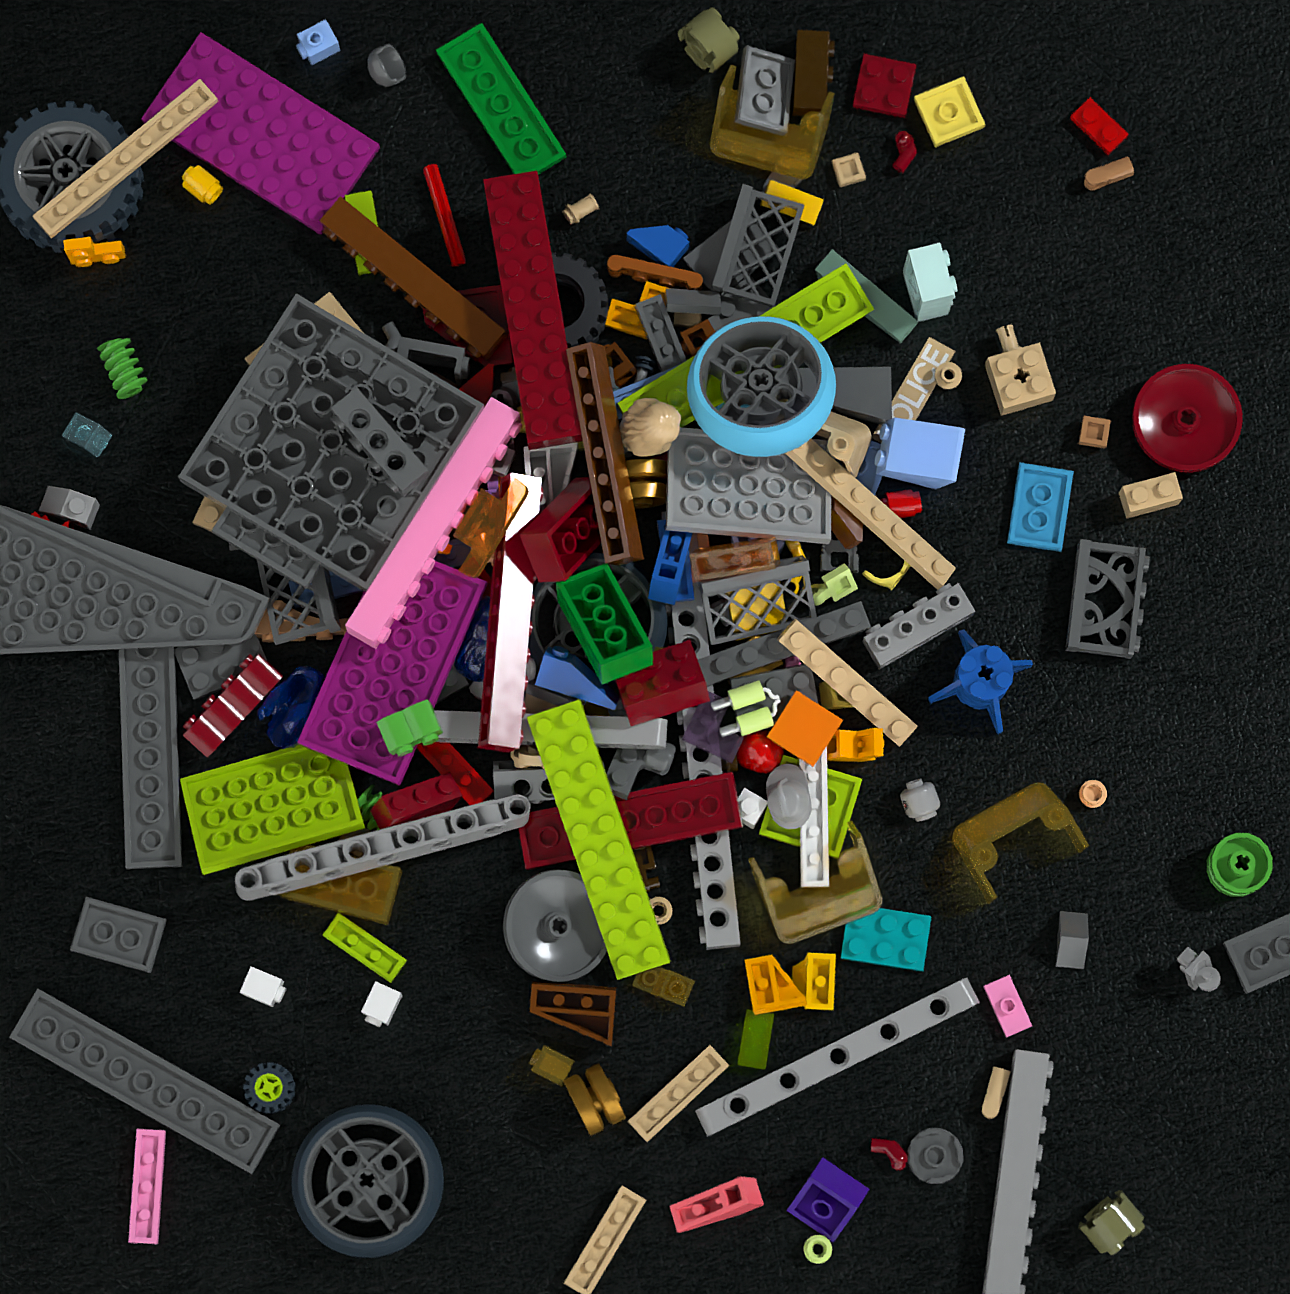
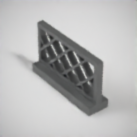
M743 184L714 278L712 291H718L720 294L723 292L774 307L804 204L753 190L752 186ZM756 198L767 201L772 210L758 216L754 209ZM786 207L797 210L795 219L784 224L778 211ZM752 213L755 219L749 221ZM774 214L781 226L768 233L761 220ZM758 223L764 235L751 242L746 233L747 227ZM790 226H792L791 233H789L787 229ZM783 230L788 238V243L777 249L771 236ZM745 238L747 244L742 246L743 240ZM767 239L773 252L760 258L754 245ZM750 248L756 261L743 267L738 258L739 253ZM785 250L784 257L782 259L780 253ZM776 255L781 267L774 273L769 274L763 262ZM737 263L740 269L734 272ZM759 264L766 277L752 283L746 270ZM743 273L749 286L741 290L730 287L732 278ZM778 275L776 283H774L772 278ZM769 281L773 288L771 299L760 296L755 287Z
M801 555L696 578L698 589L701 593L710 644L715 645L787 628L794 619L801 623L817 617L809 577V561ZM803 576L804 586L798 595L786 588L792 578ZM785 580L783 584H780L777 581ZM773 582L780 588L773 599L769 600L760 592L766 584ZM758 586L756 590L752 589L751 587ZM746 588L754 594L744 607L733 598L740 589ZM784 590L796 597L787 611L775 604ZM733 591V592L730 594V596H728V595L725 594V593H727V592ZM805 593L807 601L802 598ZM720 594L727 600L717 612L710 607L708 597ZM757 596L769 603L761 617L749 610ZM799 601L808 605L809 616L797 618L791 613ZM731 602L743 609L734 623L723 616ZM773 606L785 613L780 622L776 624H771L764 620ZM711 612L716 615L713 620ZM746 613L758 619L755 626L750 630H744L738 626ZM720 618L732 625L725 635L715 637L714 626ZM762 622L767 625V626L760 627V625L762 624ZM735 629H738L739 631H741V632L733 633Z
M257 560L264 596L271 598L267 611L273 640L276 645L327 629L331 633L341 630L329 570L322 566L311 581L312 585H309L307 588L313 591L314 595L309 603L306 604L298 600L305 590L304 587L299 585L293 596L282 592L290 579ZM274 573L284 577L277 589L269 585V580ZM279 596L289 600L282 612L273 607V603ZM294 604L305 608L297 620L288 616ZM310 612L317 614L320 623L310 626L303 622ZM284 619L294 624L289 632L279 635L278 628Z

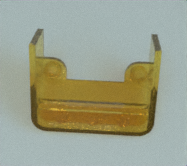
M731 65L720 86L710 141L712 152L721 158L798 179L809 178L815 169L828 128L835 93L829 92L820 113H806L801 120L800 126L788 123L787 133L781 136L734 122L738 90L732 89L736 66Z
M1037 782L1029 785L961 823L953 832V843L988 904L997 898L984 875V872L994 867L998 859L997 851L992 844L993 841L1039 816L1048 829L1056 831L1065 828L1079 853L1089 846L1068 808L1044 783Z
M853 821L847 822L855 847L849 848L839 855L837 865L840 874L829 877V887H803L789 892L785 882L780 878L773 877L764 880L754 857L748 859L767 913L778 938L782 942L787 944L798 942L873 914L881 907L882 896L862 835Z

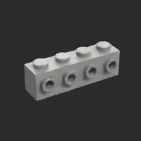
M950 583L936 591L937 596L928 600L927 597H924L912 605L914 609L907 613H904L903 610L899 611L889 618L890 623L883 627L877 624L865 632L867 636L864 637L862 642L879 670L974 615L975 610L959 583L953 587Z

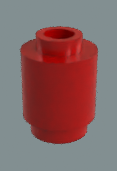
M912 489L886 492L885 498L881 499L899 518L913 517L915 513L922 512L919 491L913 492Z

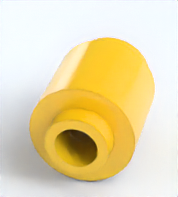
M200 165L195 168L189 167L182 176L184 180L182 186L201 202L206 201L208 204H212L223 190V187L219 185V181Z

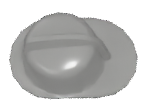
M782 764L776 767L770 773L766 782L768 808L773 820L780 827L797 829L807 822L812 811L807 778L805 773L796 765Z

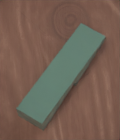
M832 249L815 269L817 278L821 279L847 263L874 307V310L866 314L865 317L901 343L918 324L917 320Z

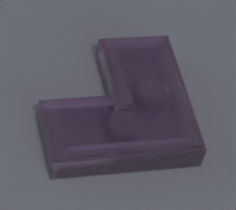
M708 691L710 701L698 705L682 741L732 764L744 738L735 733L725 737L721 736L719 728H722L720 724L728 707L713 711L711 702L723 697Z

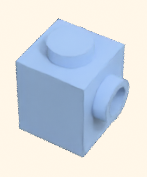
M326 20L297 34L299 44L296 47L303 59L308 57L311 65L340 51L339 43Z

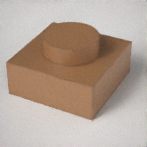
M1083 416L1079 444L1106 448L1111 420Z

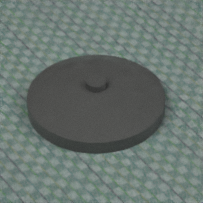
M566 870L541 872L524 881L512 894L504 913L503 932L511 956L523 970L539 979L563 982L584 976L600 963L607 949L581 874Z

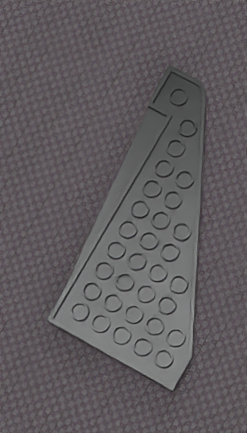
M0 505V654L240 644L249 640L255 634L271 599L247 587Z

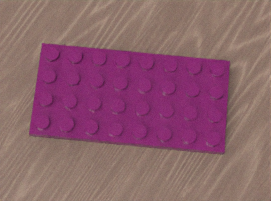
M200 33L141 118L144 124L201 79L218 98V102L171 141L321 235L324 227L320 223V219L340 196L345 199V195L350 193L379 150L380 145L203 33Z
M435 561L428 575L424 573L419 581L421 586L417 594L413 598H408L405 603L406 610L403 616L398 621L394 620L390 627L391 634L384 644L380 642L377 649L349 634L346 630L297 742L299 745L396 785H401L417 745L412 747L413 751L401 757H398L397 754L392 755L388 751L377 721L427 699L431 702L434 709L488 584L482 579ZM363 592L360 601L362 600L366 592Z

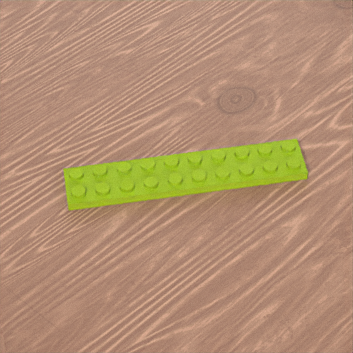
M847 263L760 316L775 317L793 322L810 332L821 343L873 311L874 307ZM695 356L618 402L616 405L622 415L628 411V408L633 405L634 401L643 398H654L676 408L681 415L679 427L683 428L694 421L695 418L687 397V380L690 366ZM776 365L773 368H780L782 366ZM737 371V372H735V373H736V374H742V373H744V372H743V371ZM712 375L707 384L706 392L711 404L717 407L723 403L720 392L721 380Z
M581 699L528 716L527 720L617 980L670 963L671 960Z

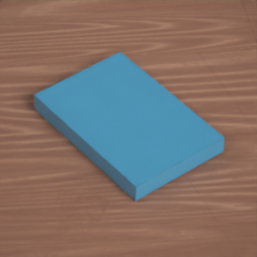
M1019 463L1007 540L1008 544L1058 552L1062 551L1073 471Z

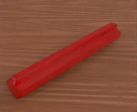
M431 164L423 169L452 266H461L466 263L464 252L438 166Z

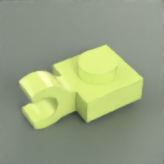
M846 564L822 576L823 584L811 585L815 606L822 604L830 597L836 602L858 589Z

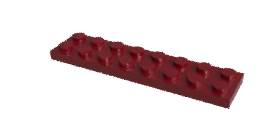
M732 772L630 792L627 800L614 796L632 849L743 828L734 774ZM558 807L530 812L528 822L519 828L525 868L531 870L576 861Z

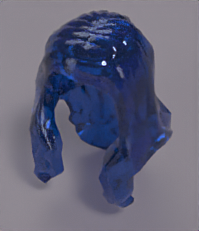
M488 595L481 598L454 660L456 670L473 682H483L491 597Z
M309 665L299 666L294 669L287 679L270 691L263 705L258 709L259 720L268 717L270 714L273 715L272 720L268 723L267 736L276 747L287 749L295 748L299 745L297 743L326 678L321 671L313 669Z

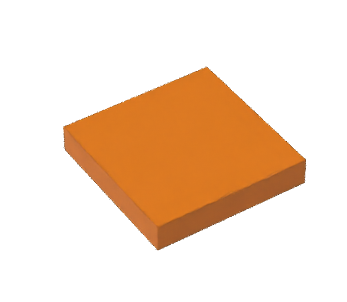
M796 690L766 738L814 767L843 720Z

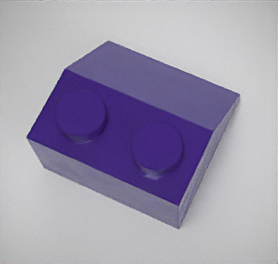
M822 1158L787 1211L834 1242L858 1209L869 1189L825 1158Z

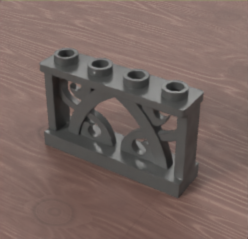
M1080 539L1077 545L1065 651H1079L1129 659L1133 657L1134 652H1139L1140 636H1136L1137 625H1142L1144 612L1143 609H1139L1140 598H1145L1147 585L1145 582H1142L1143 572L1148 571L1150 558L1145 555L1146 548ZM1090 552L1113 555L1109 559L1108 564H1105L1091 557ZM1128 557L1132 560L1134 569L1132 573L1126 574L1123 571V567L1126 564L1120 565L1116 571L1112 569V566L1118 558ZM1100 573L1103 574L1101 581L1097 585L1089 582L1090 575H1095L1098 579ZM1109 579L1118 589L1124 603L1114 614L1103 620L1099 607L1095 603L1086 600L1085 594L1099 591ZM1134 580L1133 592H1131L1126 583ZM1087 610L1094 611L1098 623L1094 624V616L1091 620H1087L1084 615ZM1130 611V619L1128 624L1125 621H1122V619ZM1110 628V634L1118 639L1116 631L1118 629L1124 630L1126 634L1125 642L1119 646L1112 645L1106 638L1105 630ZM1099 633L1102 645L1080 642V637Z

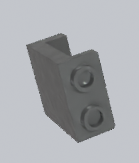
M400 337L397 353L415 363L455 369V381L458 386H462L463 379L468 380L471 364H469L470 358L466 357L465 348Z

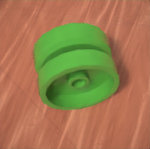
M1235 833L1225 837L1211 849L1207 858V874L1210 882L1219 892L1230 897H1243L1255 892L1268 881L1272 872V856L1268 846L1260 838L1249 833ZM1238 861L1243 865V868L1241 867L1239 870L1235 866Z

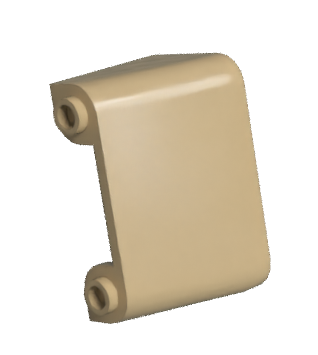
M780 399L779 401L786 402L788 399ZM830 412L826 422L814 436L828 440L827 447L831 456L840 460L842 466L856 478L871 444L872 436L870 429L861 422Z

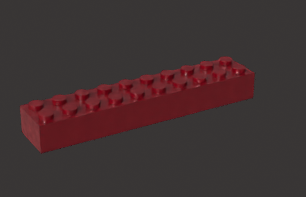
M531 171L483 179L528 449L534 450L582 442L538 172Z

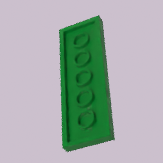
M482 23L436 50L442 63L514 174L537 171L540 174L567 158L563 148Z

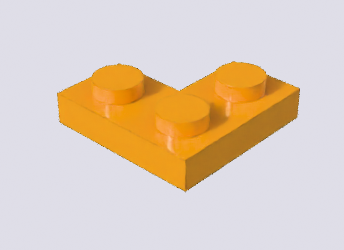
M91 237L63 240L65 253L71 264H76L77 267H87L92 265V262L97 261L112 264L119 262V259L125 258V249L121 241L94 244Z
M646 281L640 302L661 294L665 304V290L667 287ZM612 299L606 319V327L647 339L635 306Z

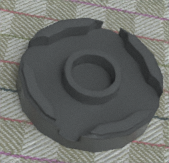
M929 1128L918 1133L911 1141L907 1151L908 1164L911 1171L920 1180L930 1184H941L951 1180L959 1172L963 1163V1149L959 1140L951 1132L942 1128Z

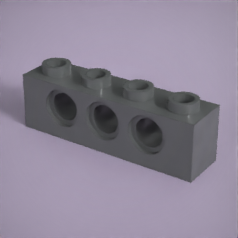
M357 387L331 407L332 415L334 416L331 418L332 422L341 432L345 429L350 434V443L358 452L363 450L368 455V464L376 473L381 471L387 479L384 482L394 494L398 491L404 497L429 477L428 469ZM357 418H364L368 421L367 425L361 429L355 428L353 422ZM380 438L386 443L383 448L374 449L370 446L371 442L374 439ZM393 459H399L403 462V466L398 470L390 469L388 464Z
M601 757L604 766V757ZM514 760L493 761L495 800L513 795H522L530 803L534 804L542 803L545 800H555L551 786L543 783L548 778L545 769L541 768V766L517 768L514 766ZM526 780L529 784L521 787L516 785L515 782Z

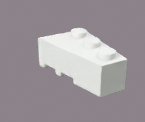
M578 443L529 450L528 446L524 447L525 475L542 478L543 498L539 504V514L570 484L579 450Z

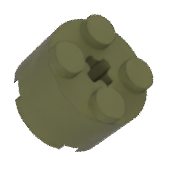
M713 7L709 10H703L678 31L680 42L685 39L687 43L684 49L690 58L703 70L709 67V72L711 73L738 52L737 41L740 39L739 34L733 27L726 26L719 12Z
M1121 1190L1114 1192L1118 1196L1115 1199L1111 1200L1108 1196L1086 1214L1087 1223L1083 1224L1080 1222L1078 1225L1100 1253L1109 1252L1110 1255L1115 1254L1124 1246L1123 1240L1129 1235L1132 1237L1136 1236L1145 1227L1142 1223L1143 1215Z

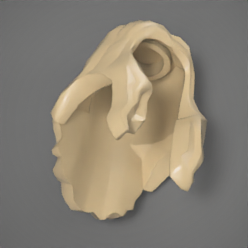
M643 398L634 401L633 405L628 408V411L622 415L620 423L623 447L633 452L634 455L641 457L654 456L668 451L672 446V441L679 434L681 415L672 405L660 402L654 398Z

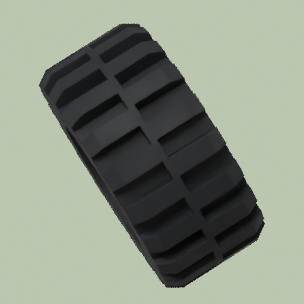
M553 252L552 259L557 285L566 286L574 290L582 302V312L578 320L564 328L567 347L571 348L589 342L597 343L599 340L598 336L604 332L608 316V297L604 282L598 278V272L593 267L589 268L586 266V261L578 258L576 261L572 259L571 254L564 253L563 257H556V252Z

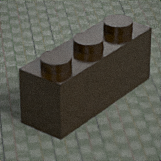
M797 31L793 115L825 117L826 108H831L832 92H827V82L832 83L833 67L828 66V59L834 56V41H829V31Z

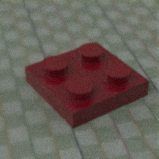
M864 54L853 108L905 118L916 64Z

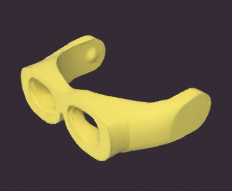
M904 560L903 567L899 573L883 579L873 576L866 570L862 574L871 582L893 590L911 566Z

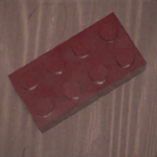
M590 477L575 478L520 534L538 582L566 581L602 543Z

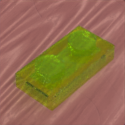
M746 1010L738 1066L765 1070L774 1014L763 1013L754 1015L752 1010Z

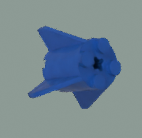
M963 629L958 634L966 654L955 670L953 683L928 698L929 703L931 704L957 695L962 703L974 707V709H987L996 733L1000 734L1003 732L999 702L1012 684L1013 674L1032 667L1033 663L1031 660L1010 661L1006 653L997 646H978ZM978 675H984L987 678V681L984 677L979 678Z

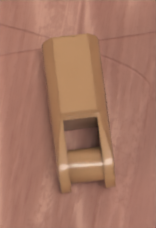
M1125 157L1105 166L1091 169L1086 173L1084 184L1087 189L1096 190L1108 185V183L1111 184L1133 176L1134 169L1128 157Z

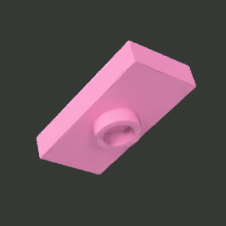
M1010 975L983 986L1006 1038L1032 1027Z

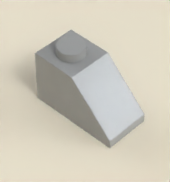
M48 486L39 512L63 521L70 520L73 524L90 530L100 504L96 498L71 489Z

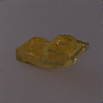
M658 966L637 973L631 986L684 1007L695 981Z

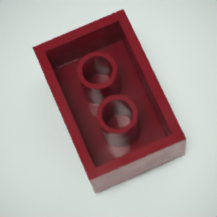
M690 640L654 651L653 665L615 679V684L630 726L710 701L706 681Z

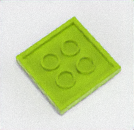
M783 755L780 765L793 764L799 767V759ZM827 768L828 853L830 857L838 859L862 779ZM767 806L759 835L800 847V827L797 829L780 827L773 820Z

